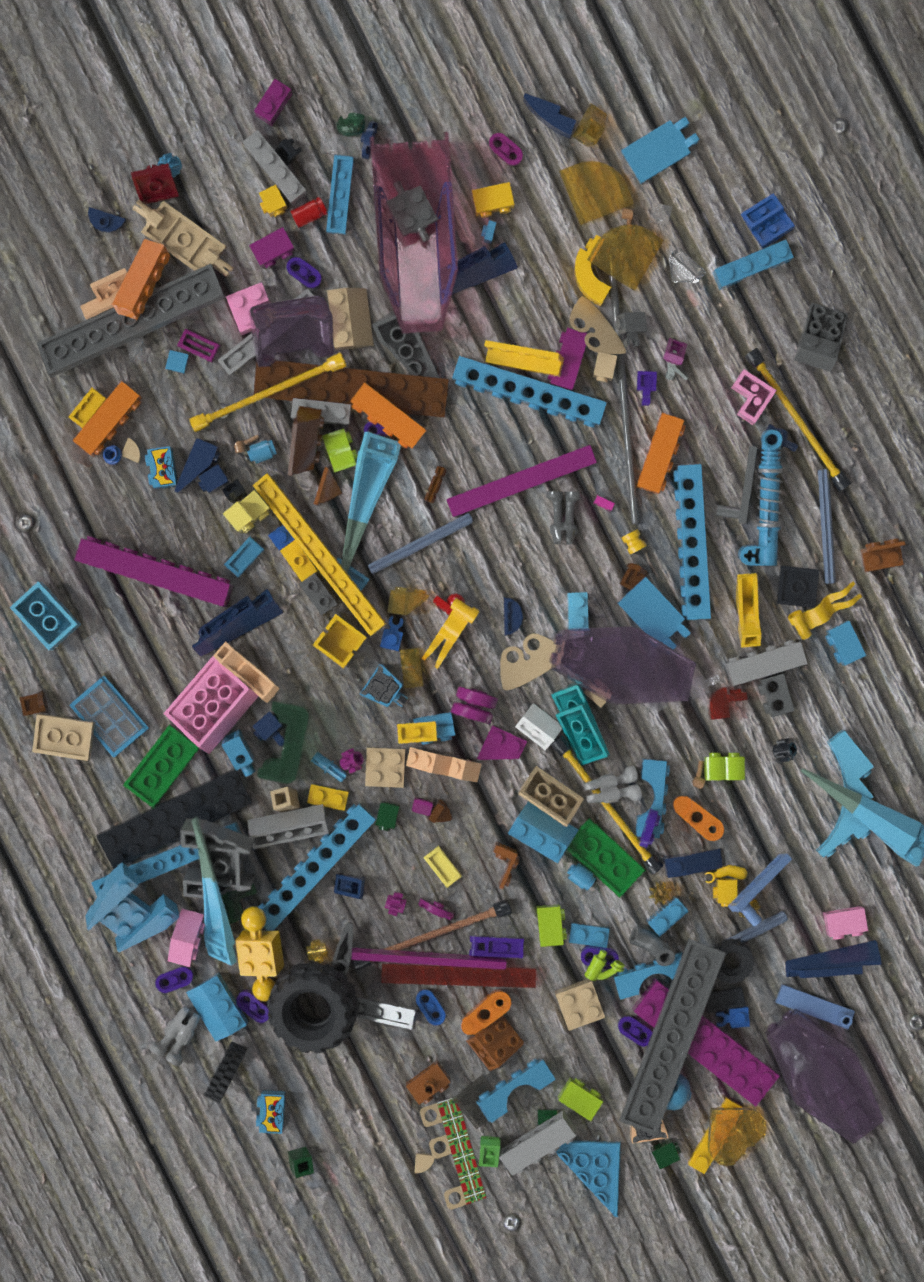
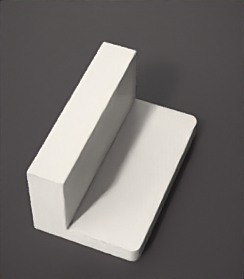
M535 704L530 706L515 726L544 750L550 746L562 729L560 723Z

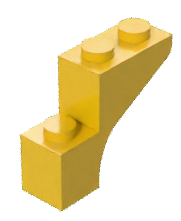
M757 573L737 575L736 605L739 616L738 633L741 648L760 646L761 629L758 610Z

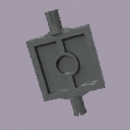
M401 181L394 183L393 186L398 195L386 201V206L403 237L419 233L423 243L429 241L430 238L425 229L437 222L438 218L421 185L412 190L405 191Z

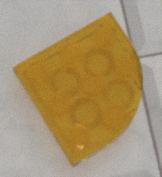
M586 161L559 171L580 226L634 205L625 180L618 171L607 164L597 161Z
M631 224L621 225L608 230L601 236L587 260L631 290H636L664 240L644 227Z

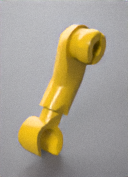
M727 865L717 869L716 872H706L705 875L711 874L713 879L712 881L705 882L712 883L716 878L721 879L726 876L744 880L748 873L745 868Z

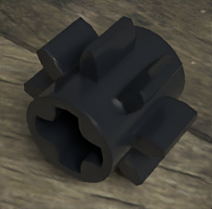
M789 738L777 740V744L773 746L774 757L780 758L781 763L794 760L793 756L797 754L795 743L790 742Z

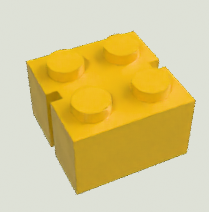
M335 614L326 626L329 632L323 631L313 646L339 666L345 668L355 655L352 651H358L368 637Z

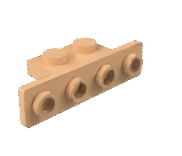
M125 268L90 284L97 298L81 305L85 319L95 317L108 309L114 308L112 302L127 274Z

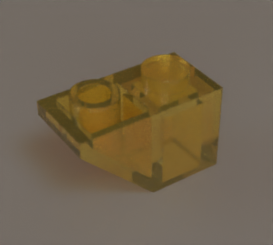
M590 103L572 137L586 147L596 145L605 130L607 114Z
M395 587V590L390 592L388 613L409 615L429 599V595L426 594L425 590L414 589V593L406 592L407 588Z

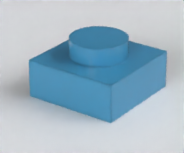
M489 220L488 226H483L481 236L484 237L485 243L492 244L496 228V222Z

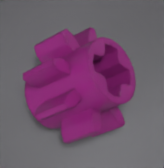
M354 748L341 753L340 765L343 770H349L351 774L362 769L361 765L364 759L360 752L354 751Z
M394 892V895H388L384 907L389 909L388 914L397 916L398 913L403 914L407 903L406 899H402L404 894Z

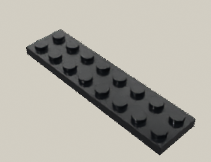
M234 768L102 831L96 837L114 870L121 863H129L181 838V829L187 818L194 819L197 817L199 820L214 822L251 804L252 800L237 770Z

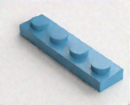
M334 155L326 233L346 235L354 157Z

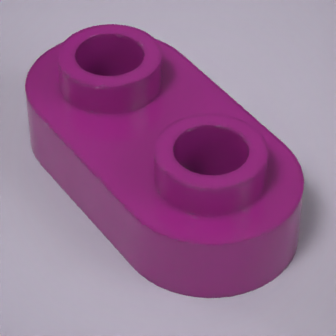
M495 133L490 137V150L507 165L517 166L521 163L523 158L522 150L502 133ZM500 141L502 146L496 147L495 142ZM510 154H515L517 158L512 160L509 156Z

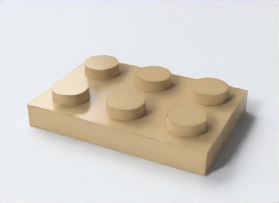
M37 714L32 752L89 761L95 722Z

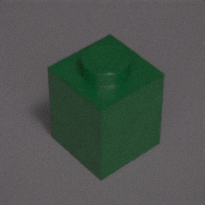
M381 801L375 825H378L379 829L384 831L394 829L400 805Z
M671 1138L650 1148L659 1169L681 1160L679 1154L682 1153L677 1142L673 1143Z
M306 1146L287 1151L290 1169L295 1178L314 1174L312 1156Z

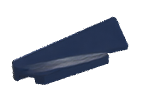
M503 242L490 252L486 246H483L456 261L448 296L517 269L518 266L506 243ZM453 263L450 264L452 265L451 269H449V266L441 269L442 291L448 289ZM440 270L432 276V285L425 289L431 302L441 299Z
M268 589L264 590L253 601L247 595L200 627L198 632L200 638L197 643L192 645V648L199 656H203L222 646L225 641L228 643L283 614V611Z
M873 940L785 961L786 977L815 978L863 974L862 966L882 965L877 941Z

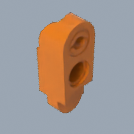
M678 796L674 799V811L705 839L716 841L722 837L724 826L720 820L687 796ZM694 812H700L702 815L701 819L697 822L692 820ZM710 826L716 827L715 833L709 832Z
M501 989L492 991L462 1019V1031L467 1035H475L504 1015L511 1007L509 994ZM498 999H501L504 1002L500 1006L496 1004V1001ZM487 1009L490 1015L487 1018H482L479 1015L481 1010Z

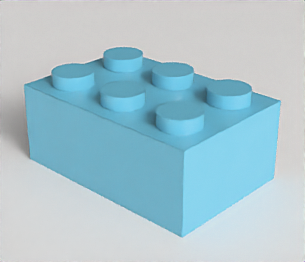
M38 581L10 607L48 650H54L81 625L43 582Z

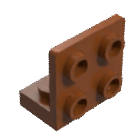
M899 538L884 541L885 545H881L880 542L866 544L865 549H860L864 572L904 565L900 546L906 545L905 541L900 542Z
M495 842L493 847L495 857L504 861L507 858L509 859L499 882V888L503 890L504 886L508 887L512 878L510 871L512 868H516L520 858L517 850Z
M503 1015L485 1029L466 1040L489 1071L499 1068L524 1045L523 1040Z

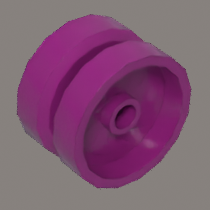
M459 686L456 696L459 699L465 700L466 704L454 702L451 712L475 721L491 724L493 714L483 710V707L496 708L498 698L487 695L486 692Z

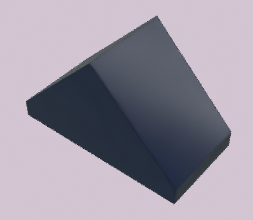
M336 874L334 893L363 899L366 877Z

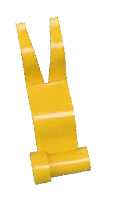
M854 581L845 589L825 596L817 607L804 613L801 610H796L789 614L788 620L791 625L795 626L802 640L809 638L812 635L810 630L826 623L836 611L849 608L862 598L861 594H858L848 601L831 604L833 601L846 596L855 585Z
M457 598L450 606L453 611L422 657L425 661L440 643L446 639L435 664L437 669L467 623L470 622L472 624L480 612L475 607L471 608Z

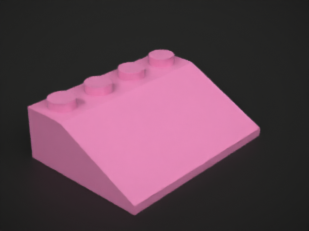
M212 656L164 712V715L198 748L210 754L259 696Z

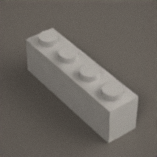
M258 130L243 141L245 148L272 182L276 184L292 207L307 196L305 188Z
M795 639L784 642L782 647L777 648V645L766 647V651L762 653L756 650L747 653L748 657L740 659V656L729 658V662L725 663L731 686L807 664L801 642H795Z
M323 804L248 820L249 837L255 839L253 849L329 834L328 821Z
M563 1110L500 1149L499 1158L512 1176L517 1172L522 1173L530 1164L540 1162L546 1154H552L559 1149V1146L572 1142L576 1137L577 1128Z

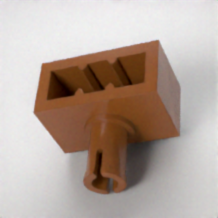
M437 1060L407 1081L406 1087L419 1105L423 1102L427 1104L434 1098L433 1095L438 1091L442 1093L449 1088L451 1079Z

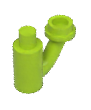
M601 949L598 955H594L584 976L591 981L604 980L618 972H623L625 965L618 960H614L610 965L611 969L601 972L607 962L605 959L607 952Z

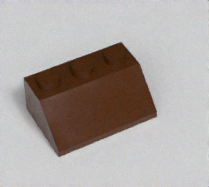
M298 407L293 423L288 475L313 470L315 463H319L321 451L317 450L318 446H321L323 434H319L320 428L323 429L325 417H321L322 409Z

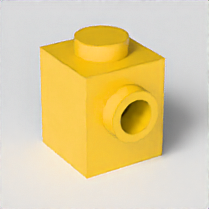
M276 184L259 192L263 201L259 204L264 214L268 212L270 217H279L285 213L284 210L288 209Z
M716 878V887H713V898H716V902L721 903V906L728 907L737 897V879Z

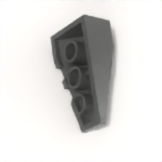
M409 304L391 311L372 324L380 342L407 368L411 375L440 378Z

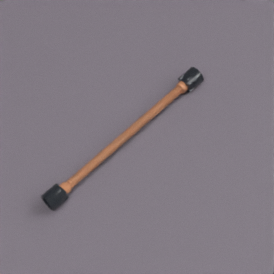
M505 899L493 904L492 908H489L486 912H481V914L479 913V915L465 918V920L451 923L449 926L446 925L437 930L435 929V931L433 930V932L421 934L419 937L416 936L407 941L405 940V942L389 946V948L386 947L383 950L399 951L404 948L406 949V947L425 942L427 939L436 938V936H441V934L455 931L457 928L471 925L473 922L485 920L487 917L493 918L497 916L501 918L512 914V910L508 900ZM353 960L356 970L368 967L373 962Z

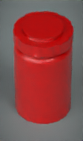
M320 197L290 211L298 229L328 214Z

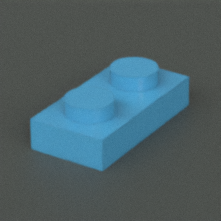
M571 923L569 943L607 948L610 929L607 927Z

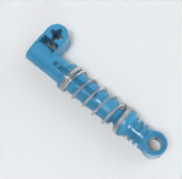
M769 429L761 435L762 449H764V451H761V454H764V456H761V459H764V461H761L758 472L762 473L758 475L761 478V482L758 485L760 495L757 496L760 499V505L757 506L760 510V514L757 516L759 520L757 522L759 545H743L738 551L740 561L745 565L751 566L777 565L778 531L781 529L779 504L782 503L779 501V494L782 493L780 491V483L782 481L780 478H776V475L783 472V466L780 464L781 461H778V459H781V456H778V454H781L778 449H781L782 436L778 431ZM770 434L776 436V442L772 445L767 443V437ZM756 548H759L758 562H755L754 556H750L749 560L744 556V554L748 553V550L752 554H756Z

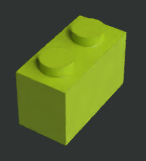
M560 904L537 906L540 947L564 945L563 940H567L566 928H562V921L565 920L564 909L560 908Z
M569 1078L558 1095V1101L591 1121L603 1103V1099L600 1097L601 1093L593 1088L591 1090L584 1087L585 1083L577 1078L575 1080Z

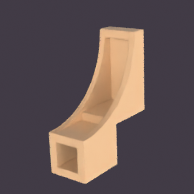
M226 641L213 655L221 665L243 681L266 703L280 689L263 671L248 661Z
M413 747L409 749L406 766L472 782H478L482 765L471 760L446 756Z

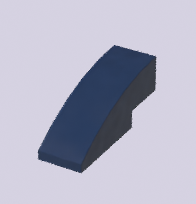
M524 93L523 102L538 120L556 133L566 138H571L576 120L559 114L561 106Z

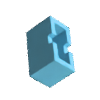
M588 592L567 593L568 632L588 631Z

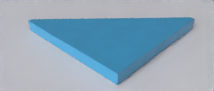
M573 1140L569 1144L564 1143L559 1146L556 1154L594 1193L600 1202L607 1207L613 1216L618 1217L621 1143Z

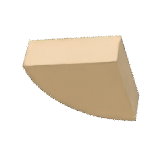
M128 438L122 451V456L140 463V450L137 444Z
M416 1153L414 1173H422L432 1166L435 1159L432 1154Z

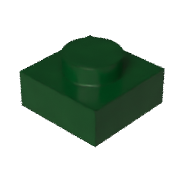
M538 1109V1126L555 1116L557 1109Z

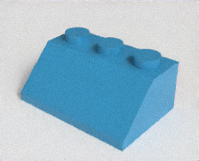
M528 801L508 834L554 862L560 863L579 829L570 824L567 827Z
M220 973L215 974L186 992L215 1042L230 1036L245 1027L249 1022L243 1011L238 1007L236 999Z

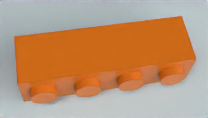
M144 239L112 302V306L117 314L138 320L140 314L144 312L145 304L148 298L152 296L153 288L161 278L164 266L169 262L170 254L165 245Z
M121 381L73 441L93 457L95 455L98 456L105 447L103 445L105 442L112 440L117 434L115 430L119 425L123 426L128 421V414L132 410L135 411L141 405L140 400L142 397Z
M366 383L362 385L350 401L353 403L352 408L360 414L364 411L369 415L367 419L374 425H377V423L384 427L382 431L390 437L395 435L399 438L398 443L406 449L408 447L413 448L426 431L424 427Z
M661 413L636 485L637 488L659 494L660 490L664 491L667 480H664L666 472L670 473L673 462L670 461L672 454H677L680 445L677 443L678 437H682L686 426L683 425V419Z

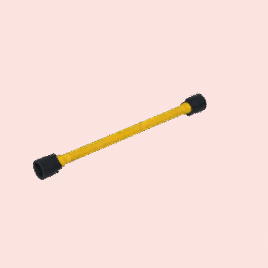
M755 348L744 357L753 368L756 367L758 371L760 370L769 386L776 390V396L784 404L783 406L787 408L786 410L791 414L790 416L800 426V430L804 432L803 434L808 438L807 440L811 442L810 444H812L816 453L829 469L832 476L831 479L837 490L840 492L852 483L843 471L840 472L838 468H835L834 463L820 443H818L810 429H808L806 423L798 415L799 413L791 405L792 403L788 401L789 399L784 395L785 393L778 387V383L771 377V373L767 371L768 369H766V364L764 363L765 360L759 349Z
M563 735L550 744L560 756L563 755L564 758L568 759L584 782L592 781L580 763L572 756L571 747ZM598 788L596 790H592L593 794L601 793V791H599L600 789ZM601 802L634 847L642 854L643 863L650 874L653 875L662 869L664 865L654 854L651 855L650 852L646 851L645 847L639 846V839L628 828L615 808L610 803Z

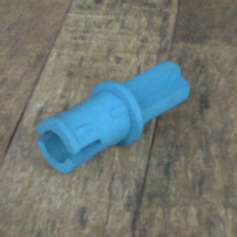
M320 752L313 756L311 762L324 770L325 774L329 773L340 782L345 780L347 773L333 764V760L330 761Z

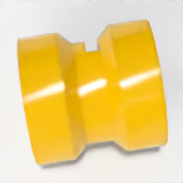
M638 529L621 538L627 544V550L630 555L647 546L644 540L639 539L640 532Z

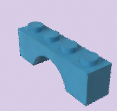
M784 240L714 269L712 274L720 291L754 274L785 264L793 259V255L787 240Z
M642 758L641 778L651 785L654 792V801L650 809L657 810L658 815L661 816L657 827L654 826L652 834H655L654 838H660V834L664 833V823L661 822L662 815L666 813V803H663V798L668 793V784H665V777H669L670 765H667L665 760ZM649 810L641 815H637L635 835L641 837Z
M683 952L675 953V959L669 966H661L655 959L652 964L640 963L635 965L634 969L627 970V968H624L623 972L614 974L613 978L620 1000L639 995L642 982L650 975L664 974L673 980Z
M536 1058L527 1063V1068L522 1071L521 1069L516 1070L511 1074L512 1078L507 1081L502 1080L498 1082L494 1090L491 1092L487 1090L479 1095L480 1099L476 1103L489 1122H494L508 1112L507 1099L516 1087L531 1085L535 1089L541 1090L556 1080L544 1060H537Z

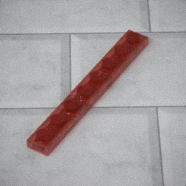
M382 963L381 983L536 988V968L506 967V969Z

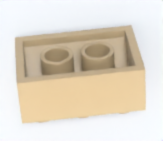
M341 288L327 290L335 350L374 346L367 289Z
M537 766L527 777L518 793L566 827L584 798Z

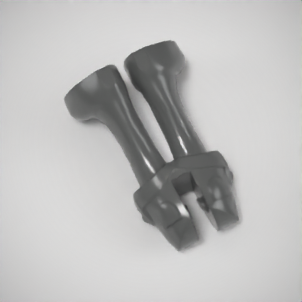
M547 491L546 497L552 501L554 509L553 525H550L553 543L561 545V531L566 530V545H573L578 530L577 525H574V507L576 501L582 498V492H565L566 514L565 522H562L563 492Z

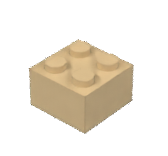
M586 979L555 991L569 1031L605 1018L591 980Z

